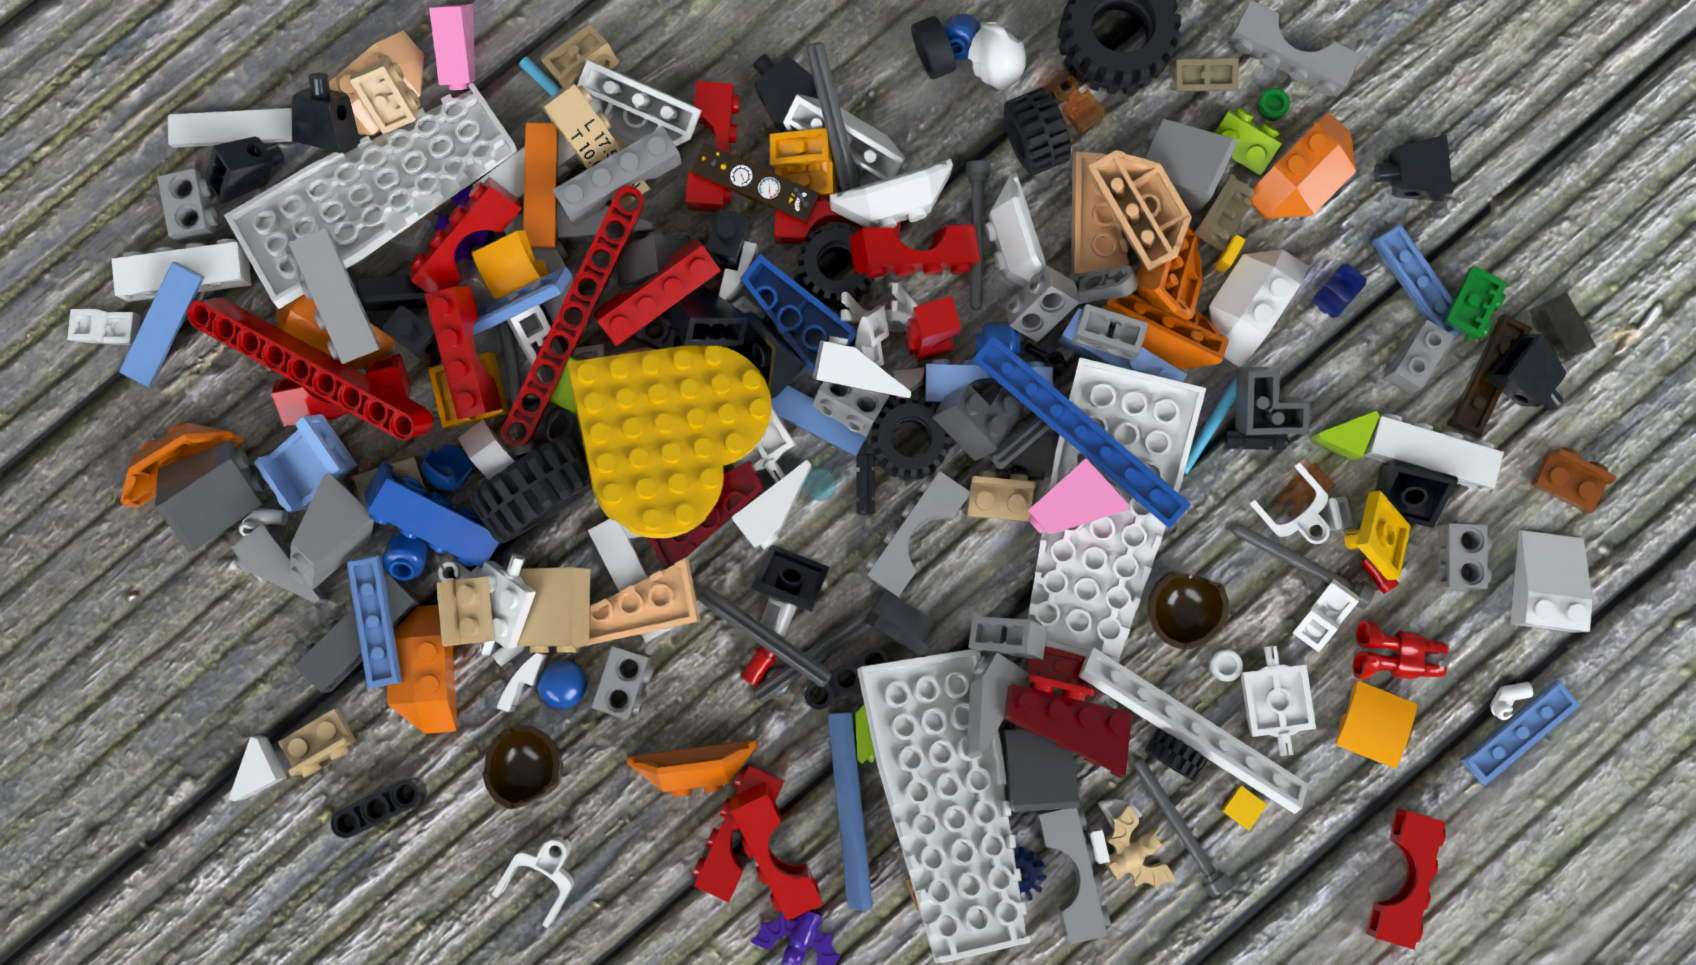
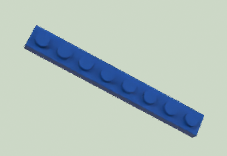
M994 335L972 359L1166 527L1170 529L1190 507L1191 504Z

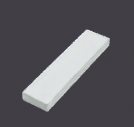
M292 108L168 114V144L172 148L215 146L253 136L259 137L263 143L292 142Z
M608 519L588 530L619 592L649 578L630 539H628L618 522ZM675 627L641 635L645 643H648Z

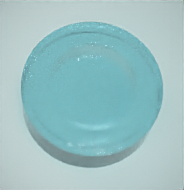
M826 469L813 470L805 481L808 495L817 501H825L831 498L837 488L835 476Z

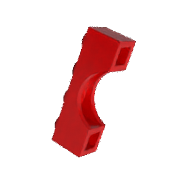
M696 81L694 107L702 110L698 122L705 125L716 138L715 148L730 154L731 143L737 142L738 128L736 124H733V114H739L740 95L735 94L733 83ZM692 170L688 171L685 201L688 210L718 212L719 208L725 209L726 203L732 202V191L693 175Z
M490 176L484 183L479 181L469 193L470 200L464 207L459 205L455 208L449 217L450 223L444 230L438 229L429 241L431 246L424 254L419 252L409 265V268H411L410 281L428 294L456 287L461 281V271L455 261L454 254L463 238L481 230L502 233L520 212V200Z
M819 197L807 224L776 211L774 236L776 244L802 245L803 241H808V235L812 231L815 232L818 227L828 223L842 222L852 225L856 229L865 227L831 211L830 197ZM897 222V226L892 228L899 240L901 222Z
M948 225L933 234L927 251L914 250L904 245L897 238L892 227L862 228L849 237L855 274H867L868 278L882 277L886 273H895L896 277H905L923 271L925 276L940 274L944 270H951V274L956 275L969 272V267L980 262L975 225Z
M696 237L671 255L667 264L648 281L631 291L619 293L594 311L597 322L614 344L618 346L721 270Z
M471 286L451 287L425 294L457 420L503 409L495 378L484 370L476 354L473 328L479 316Z
M952 296L913 307L911 318L908 319L909 325H907L906 338H904L909 356L915 354L918 363L953 352L955 345L952 336L960 333L961 324Z
M401 353L369 360L366 376L407 398L410 397L412 385ZM286 377L276 379L271 392L284 427L295 425L303 416L323 414L326 419L333 420L349 413Z
M750 764L747 770L740 769L733 786L738 788L736 795L766 782L776 801L785 780ZM730 798L726 799L719 815L725 818L720 829L713 828L707 840L706 846L711 849L706 860L700 857L692 873V876L697 878L694 887L728 903L745 869L737 860L732 847L734 829L727 815V812L731 811Z
M766 782L730 798L731 811L727 812L729 821L735 831L741 830L744 839L741 840L747 856L749 858L754 856L759 865L755 867L757 875L763 885L768 883L772 891L769 896L776 912L782 910L786 920L789 921L823 905L820 888L807 863L793 864L785 862L778 858L769 847L770 836L781 823L779 807Z
M1396 808L1389 840L1399 847L1406 859L1407 877L1403 887L1396 895L1384 901L1374 902L1366 934L1382 941L1415 950L1416 942L1418 943L1423 935V924L1421 923L1424 910L1428 909L1431 901V893L1429 892L1431 879L1435 878L1438 872L1439 864L1438 860H1436L1438 850L1444 844L1446 838L1445 821Z

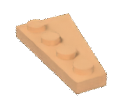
M1076 151L1073 154L1071 275L1124 265L1129 266L1126 239H1123L1121 227L1107 205L1088 167L1106 156L1103 153Z
M684 558L676 562L675 565L663 571L660 570L649 576V578L591 605L589 646L700 622L689 560Z

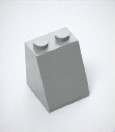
M1163 119L1158 128L1152 126L1144 142L1150 146L1145 155L1139 153L1138 157L1160 163L1186 208L1199 214L1213 196L1239 141Z
M329 473L323 476L291 542L290 573L298 583L302 585L306 583L312 590L371 541L374 520L369 517L370 513L367 512L366 507Z

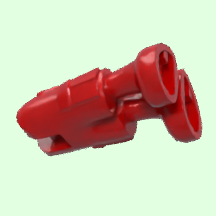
M1361 620L1358 624L1356 641L1359 646L1373 649H1390L1394 654L1393 656H1385L1368 651L1357 652L1352 665L1353 674L1356 678L1369 679L1376 672L1382 670H1390L1394 678L1402 679L1445 677L1447 667L1433 663L1424 664L1425 652H1430V654H1449L1448 644L1424 638V636L1415 632L1399 630L1392 636L1383 632L1372 620Z

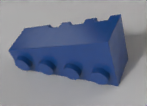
M761 254L757 256L740 278L813 374L820 341L828 342L829 336L848 339L847 346L852 347L855 344L857 334L855 328L846 321H842L841 317Z
M383 460L364 492L366 509L370 513L369 517L380 524L387 525V523L399 527V532L408 538L416 539L419 537L427 541V545L439 553L444 554L447 551L455 555L456 559L465 566L473 567L476 565L483 568L484 562L489 561L500 542L494 540L478 514L464 506H460L458 510L453 508L455 504L447 496L438 491L431 492V494L425 492L426 489L418 483L419 480L410 475L403 478L391 472L394 466Z

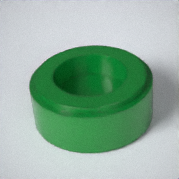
M1278 88L1267 89L1257 101L1259 115L1268 121L1281 119L1290 106L1288 95Z

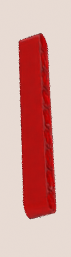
M625 186L616 193L502 429L503 437L510 445L521 447L527 445L532 440L547 410L569 357L573 356L642 214L644 207L643 195L635 187ZM626 196H632L637 199L638 205L633 210H625L620 205L621 200ZM612 224H618L625 230L623 236L619 239H612L606 233L608 227ZM600 252L608 254L611 258L608 266L603 268L595 266L592 262L593 257ZM584 281H592L597 286L596 292L591 296H583L579 292L580 284ZM571 309H577L583 314L582 321L577 325H570L565 321V315ZM562 337L568 340L569 347L565 353L556 354L551 350V344L554 339ZM543 366H550L555 371V376L549 383H542L538 380L537 373ZM532 394L539 396L541 400L539 409L535 412L526 411L523 405L524 399ZM516 423L524 424L527 430L525 438L521 441H514L510 437V428Z
M217 297L195 301L189 305L188 319L198 330L389 435L403 441L426 434L431 430L433 418L429 410L352 367L342 364L341 361L334 360L328 354L232 302Z

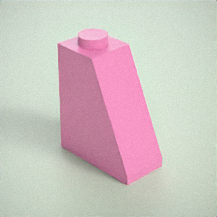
M454 4L431 7L429 10L439 85H448L449 90L468 89L467 83L476 81L473 5Z
M1085 458L1028 509L1032 515L1028 520L1040 533L1046 530L1049 534H1054L1126 511L1130 505L1089 460Z

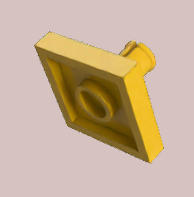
M1381 491L1369 492L1361 527L1357 530H1347L1345 532V545L1349 550L1359 548L1387 580L1400 579L1411 526Z

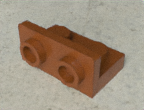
M1561 447L1548 451L1531 485L1586 513H1593L1606 485L1614 483L1617 476L1609 473L1608 467L1601 463L1587 462L1580 458V454L1573 449Z

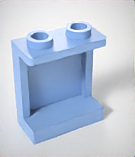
M323 414L303 416L295 423L298 430L270 455L258 457L254 461L261 477L269 484L277 496L279 504L287 512L307 509L325 474L329 473L339 482L357 466Z

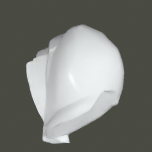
M981 22V29L972 40L968 59L972 60L974 74L977 77L981 78L984 83L1004 91L1017 83L1026 66L1024 45L1022 41H1019L1011 33L1005 31L996 22Z

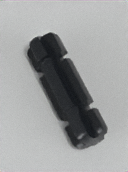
M1229 430L1225 435V446L1227 449H1239V446H1243V449L1269 450V447H1272V450H1285L1288 445L1287 434L1245 435L1240 434L1236 430Z
M862 453L856 456V467L859 468V472H856V497H859V501H856V512L859 515H872L875 513V501H872V497H875V471H872V467H875V457L870 453Z

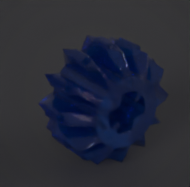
M1347 263L1342 264L1313 297V303L1324 314L1327 313L1332 318L1338 317L1364 288L1367 279L1355 267L1352 268Z
M1018 846L1016 856H1014L1016 869H1018V866H1022L1021 869L1026 873V876H1021L1022 881L1018 882L1020 898L1021 893H1024L1026 899L1030 901L1033 899L1029 891L1031 888L1039 893L1043 890L1036 883V880H1046L1047 876L1042 872L1036 871L1042 869L1045 864L1042 860L1033 862L1037 855L1034 850L1029 851L1024 858V847Z

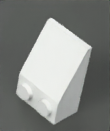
M1519 530L1510 624L1565 632H1590L1592 593L1584 538Z

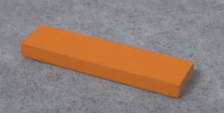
M526 123L523 230L526 231L531 249H556L557 198L553 189L558 187L559 130L554 123Z

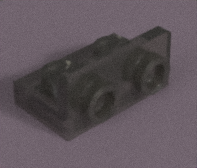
M1567 292L1529 310L1532 315L1533 326L1546 337L1561 364L1597 347Z

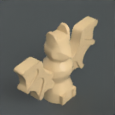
M1125 804L1124 809L1119 815L1111 817L1113 831L1105 840L1114 846L1115 852L1109 855L1110 862L1105 863L1106 867L1116 880L1121 879L1127 873H1131L1133 877L1132 883L1135 886L1148 883L1154 888L1159 889L1166 882H1175L1176 879L1165 863L1143 864L1146 856L1153 855L1168 842L1166 839L1159 841L1156 836L1160 831L1158 827L1152 829L1147 834L1141 835L1138 841L1129 842L1132 831L1139 824V819L1132 808Z

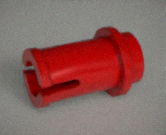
M1368 558L1360 563L1377 585L1376 591L1380 590L1385 594L1399 585L1396 579L1387 580Z
M761 645L759 648L755 647L754 651L756 653L743 673L740 674L744 680L756 687L771 663L775 664L777 662L775 660L776 655Z

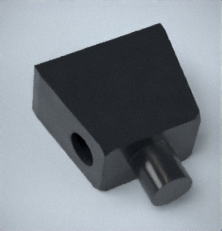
M763 54L753 64L755 70L761 75L754 83L755 91L780 133H783L786 130L784 120L797 94L818 99L813 76L792 58L787 56L775 64L767 54Z
M310 74V87L295 93L292 97V141L337 153L360 144L350 97L346 93L330 90L328 74Z
M1447 135L1398 146L1389 154V163H1377L1374 167L1375 181H1391L1392 194L1397 198L1443 201L1453 193Z
M256 136L213 146L205 179L220 203L223 204L266 185L272 168L284 163V155L278 146L266 148L261 139Z
M721 208L718 209L706 250L720 268V273L724 274L725 268L738 271L744 241L748 242L754 221L748 216ZM718 256L724 257V258L727 259V261L721 260V259H719V258H717V257H718Z
M401 304L384 324L382 330L430 367L437 366L442 359L434 329ZM432 341H435L433 347L425 352L427 346Z
M1523 334L1517 338L1486 379L1520 406L1540 407L1544 405L1547 410H1553L1563 402V397L1556 388L1566 377V371L1543 334Z

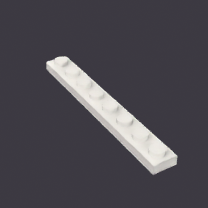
M1092 648L1087 653L1078 677L1168 734L1191 746L1210 761L1295 814L1302 809L1308 783L1096 648Z

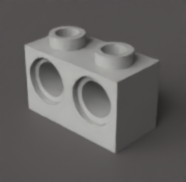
M194 168L157 176L168 236L180 244L217 236L215 225L219 224L215 208L211 206L210 196L213 195V191L207 184L205 176ZM192 185L190 194L183 197L184 190ZM198 215L197 222L189 226L190 219Z
M1047 265L1038 274L1034 275L1017 295L1010 298L1005 306L1008 323L1011 328L1038 342L1080 301L1075 282Z
M1086 304L1080 312L1071 342L1133 361L1140 353L1148 323Z
M1425 320L1415 326L1383 379L1409 395L1423 389L1454 336L1429 320Z
M824 381L818 389L812 407L818 409L823 415L832 417L846 425L849 430L867 437L874 426L877 416L879 417L881 410L885 408L891 394Z
M1449 523L1438 526V589H1488V583L1491 581L1492 576L1491 567L1488 564V551L1491 549L1492 544L1491 535L1488 533V525ZM1463 534L1470 538L1471 543L1468 549L1464 548L1461 543ZM1464 565L1469 568L1471 573L1468 581L1461 575V569Z
M973 616L968 648L985 655L999 652L1004 657L1043 660L1047 627L1032 620Z
M612 646L592 708L627 720L632 719L634 714L639 715L645 699L644 696L640 695L644 683H650L655 666L650 665L652 658ZM628 659H633L638 664V672L632 678L625 676L622 670L624 662ZM617 690H623L628 696V703L624 708H618L613 704L612 697Z

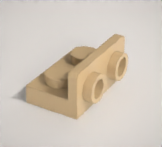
M591 24L541 59L545 67L562 87L570 82L577 86L587 60L612 69L619 63L608 42Z
M388 55L381 57L379 64L351 75L350 78L351 84L382 134L416 121L420 107L418 96L412 89L409 90L403 81L404 75L400 66L396 62L393 63Z
M979 471L978 476H972L970 479L969 491L971 493L968 499L967 516L1029 522L1028 518L1031 517L1028 509L1032 507L1033 490L1035 489L1036 482L1028 481L1029 476L1011 474L1009 479L997 478V473Z
M488 576L437 582L442 645L452 646L494 641Z
M336 708L280 740L278 743L292 767L288 770L290 776L302 774L303 778L320 770L321 766L319 763L329 757L334 761L350 752L348 746L356 742L340 711Z

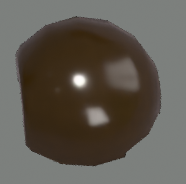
M1170 571L1155 583L1148 597L1147 615L1152 629L1164 643L1177 649H1193L1207 643L1218 632L1222 631L1228 618L1229 600L1225 587L1217 581L1190 573Z
M516 725L504 729L492 740L493 742L486 754L482 775L485 787L494 801L507 809H517L540 800L558 787L562 776L563 760L560 748L550 735L534 726Z

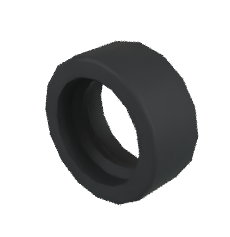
M931 16L912 24L911 33L915 48L928 76L935 80L956 70L954 53L939 19L936 16Z

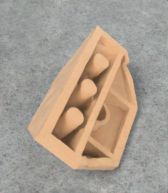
M404 31L376 42L329 81L330 90L346 93L350 97L359 135L374 136L380 129L351 84V75L379 64L381 57L388 55L393 63L396 62L400 66L404 75L403 81L408 89H412L418 98L421 97L425 55Z
M1115 150L1089 165V170L1107 205L1148 272L1178 257L1192 217L1161 164Z

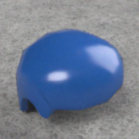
M447 444L437 452H434V449L431 448L421 462V472L427 482L440 490H456L461 488L467 482L474 467V463L469 459L467 453L462 449Z
M565 660L556 661L548 665L540 674L537 683L540 700L548 708L560 711L567 710L578 704L584 697L587 688V681L583 670L577 664Z

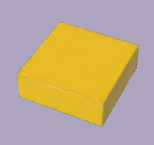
M1234 235L1215 263V269L1225 273L1233 264L1246 239L1239 235Z
M1238 785L1220 811L1249 831L1267 807V804L1242 785Z

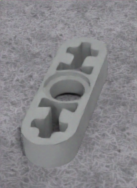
M1127 265L1066 276L1076 284L1079 304L1125 297L1133 293L1139 285L1138 277L1132 268Z

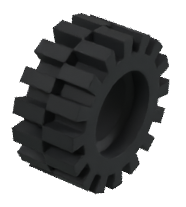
M1159 728L1145 748V752L1193 782H1196L1208 762V759L1200 752Z

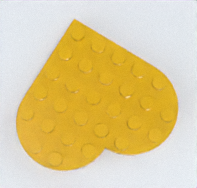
M679 346L567 363L589 475L596 500L604 513L612 521L615 520L620 525L629 529V532L639 536L670 538L687 533L700 525L713 510L721 494L724 478L723 466L734 463L752 452L764 436L769 425L772 404L770 391L764 377L747 358L723 346Z

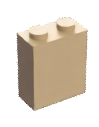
M574 567L521 569L520 577L536 593L517 646H530V653H549V646H557V653H576V646H589L590 569Z

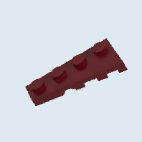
M751 460L724 473L719 499L713 510L700 525L679 536L648 538L664 570L675 565L676 562L687 558L727 523L731 517L765 489Z
M1011 684L1008 686L1004 711L1005 719L1040 737L1044 736L1056 742L1057 746L1067 751L1071 750L1085 757L1084 760L1110 770L1111 774L1119 778L1126 776L1132 712Z

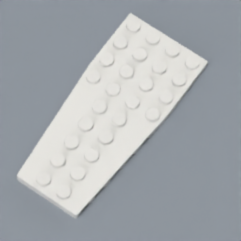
M473 83L468 85L469 91L455 98H452L450 94L441 98L443 104L426 113L423 108L419 109L416 121L382 134L372 140L369 136L360 139V144H358L357 148L345 154L344 152H334L308 165L224 215L271 300L278 309L304 294L300 285V281H303L304 277L300 268L294 269L286 253V251L291 250L288 242L327 228L347 269L518 151L513 140Z
M1079 358L1069 400L1177 493L1179 492L1206 388ZM1059 436L1049 490L1086 458L1062 436ZM1089 460L1130 507L1126 511L1054 534H1049L1046 530L1042 532L1028 620L1047 627L1045 646L1082 656H1087V653L1092 648H1096L1119 663L1120 655L1129 635L1133 618L1138 609L1166 526Z
M973 649L863 666L857 669L878 770L932 955L937 964L1027 944L1031 941L1030 936L1026 937L1023 915L1027 913L1025 902L1021 903L1018 881L1022 880L1020 869H1016L1013 848H1016L1015 835H1011L1008 816L1012 814L1010 801H1006L1004 784H1007L998 730L984 755L973 759L966 756L970 683L975 676L973 668L981 658L980 652Z

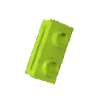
M1238 107L1236 111L1229 108L1215 133L1238 140L1239 142L1231 158L1261 176L1282 144L1283 139L1279 137L1280 131L1267 123H1264L1263 126L1252 121L1254 116L1242 108Z

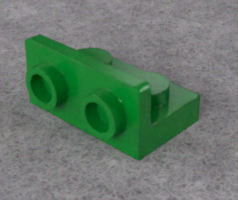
M1476 266L1470 267L1442 323L1466 334L1464 340L1469 343L1480 337H1485L1492 326L1490 318L1494 310H1498L1505 300L1506 294L1503 291L1508 282Z

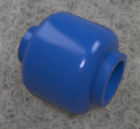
M959 13L946 20L943 27L950 41L955 60L962 61L968 59L972 40L981 28L979 22L974 17Z
M1008 321L987 322L982 327V334H976V353L994 335L1012 352L1021 354L1020 332L1011 328Z
M402 533L392 536L387 542L382 563L384 569L398 580H409L418 577L424 571L428 555L427 544L419 537L411 539Z

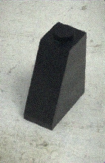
M703 285L663 312L684 346H743L750 319L747 314Z

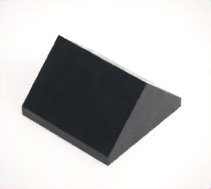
M749 311L746 312L750 319L742 346V355L753 363L764 377L771 399L776 398L802 371L806 364L776 329L755 313Z
M1392 462L1380 467L1375 491H1381L1407 522L1434 528L1458 482V477L1399 462Z
M771 545L751 589L812 613L830 567Z

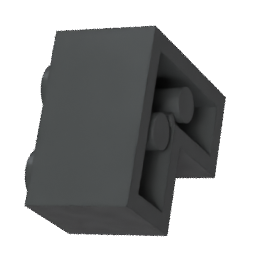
M654 231L647 233L646 238L642 240L628 241L617 263L619 287L631 289L639 287L656 275L667 264L671 255L694 239H690V236L686 234L665 236L663 231Z
M1237 367L1235 430L1245 435L1309 434L1310 402L1298 397L1279 398V370L1270 367Z
M968 384L945 396L932 418L976 461L997 451L1002 446L1023 411L1024 406L1003 386L980 396Z

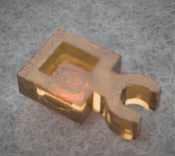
M1070 75L1066 82L1071 87V90L1064 91L1059 85H1056L1054 94L1059 100L1068 103L1063 107L1062 111L1077 131L1082 134L1103 119L1107 113L1089 89L1082 94L1079 92L1077 79Z
M1315 462L1306 468L1327 494L1336 487ZM1301 474L1289 483L1294 492L1285 493L1276 501L1278 505L1284 503L1287 499L1293 502L1294 507L1287 514L1289 517L1301 512L1303 502L1309 506L1316 494L1315 490Z

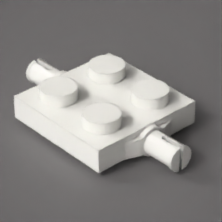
M773 407L767 430L760 442L755 446V449L744 458L732 464L736 468L751 460L756 471L767 469L776 484L785 477L777 461L783 453L796 446V443Z
M511 554L507 569H504L494 561L484 562L479 577L488 576L494 641L481 642L478 652H481L483 655L489 656L492 654L495 641L505 649L516 648L536 593L535 590L524 583L519 575L525 557H522L520 554Z
M1277 646L1263 647L1267 666L1257 671L1241 672L1249 735L1251 737L1263 735L1277 737L1279 755H1294L1290 735L1303 730L1316 729L1307 665L1286 666L1279 664Z

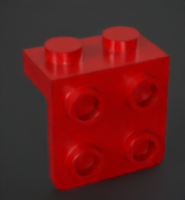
M1045 646L1043 660L1028 658L1025 669L1028 675L1025 681L1031 682L1030 688L1053 693V689L1057 688L1062 690L1061 696L1085 701L1086 695L1094 696L1095 693L1094 689L1089 688L1088 682L1078 677L1086 656Z

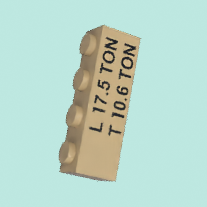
M570 82L541 103L540 106L584 166L589 169L627 146L620 137L615 140L608 129L612 126L601 111L596 114L589 103L593 99L582 85L577 87L574 83ZM647 179L630 185L637 188L641 194L650 189L645 182ZM632 196L624 197L620 202L621 207L625 208L636 198Z

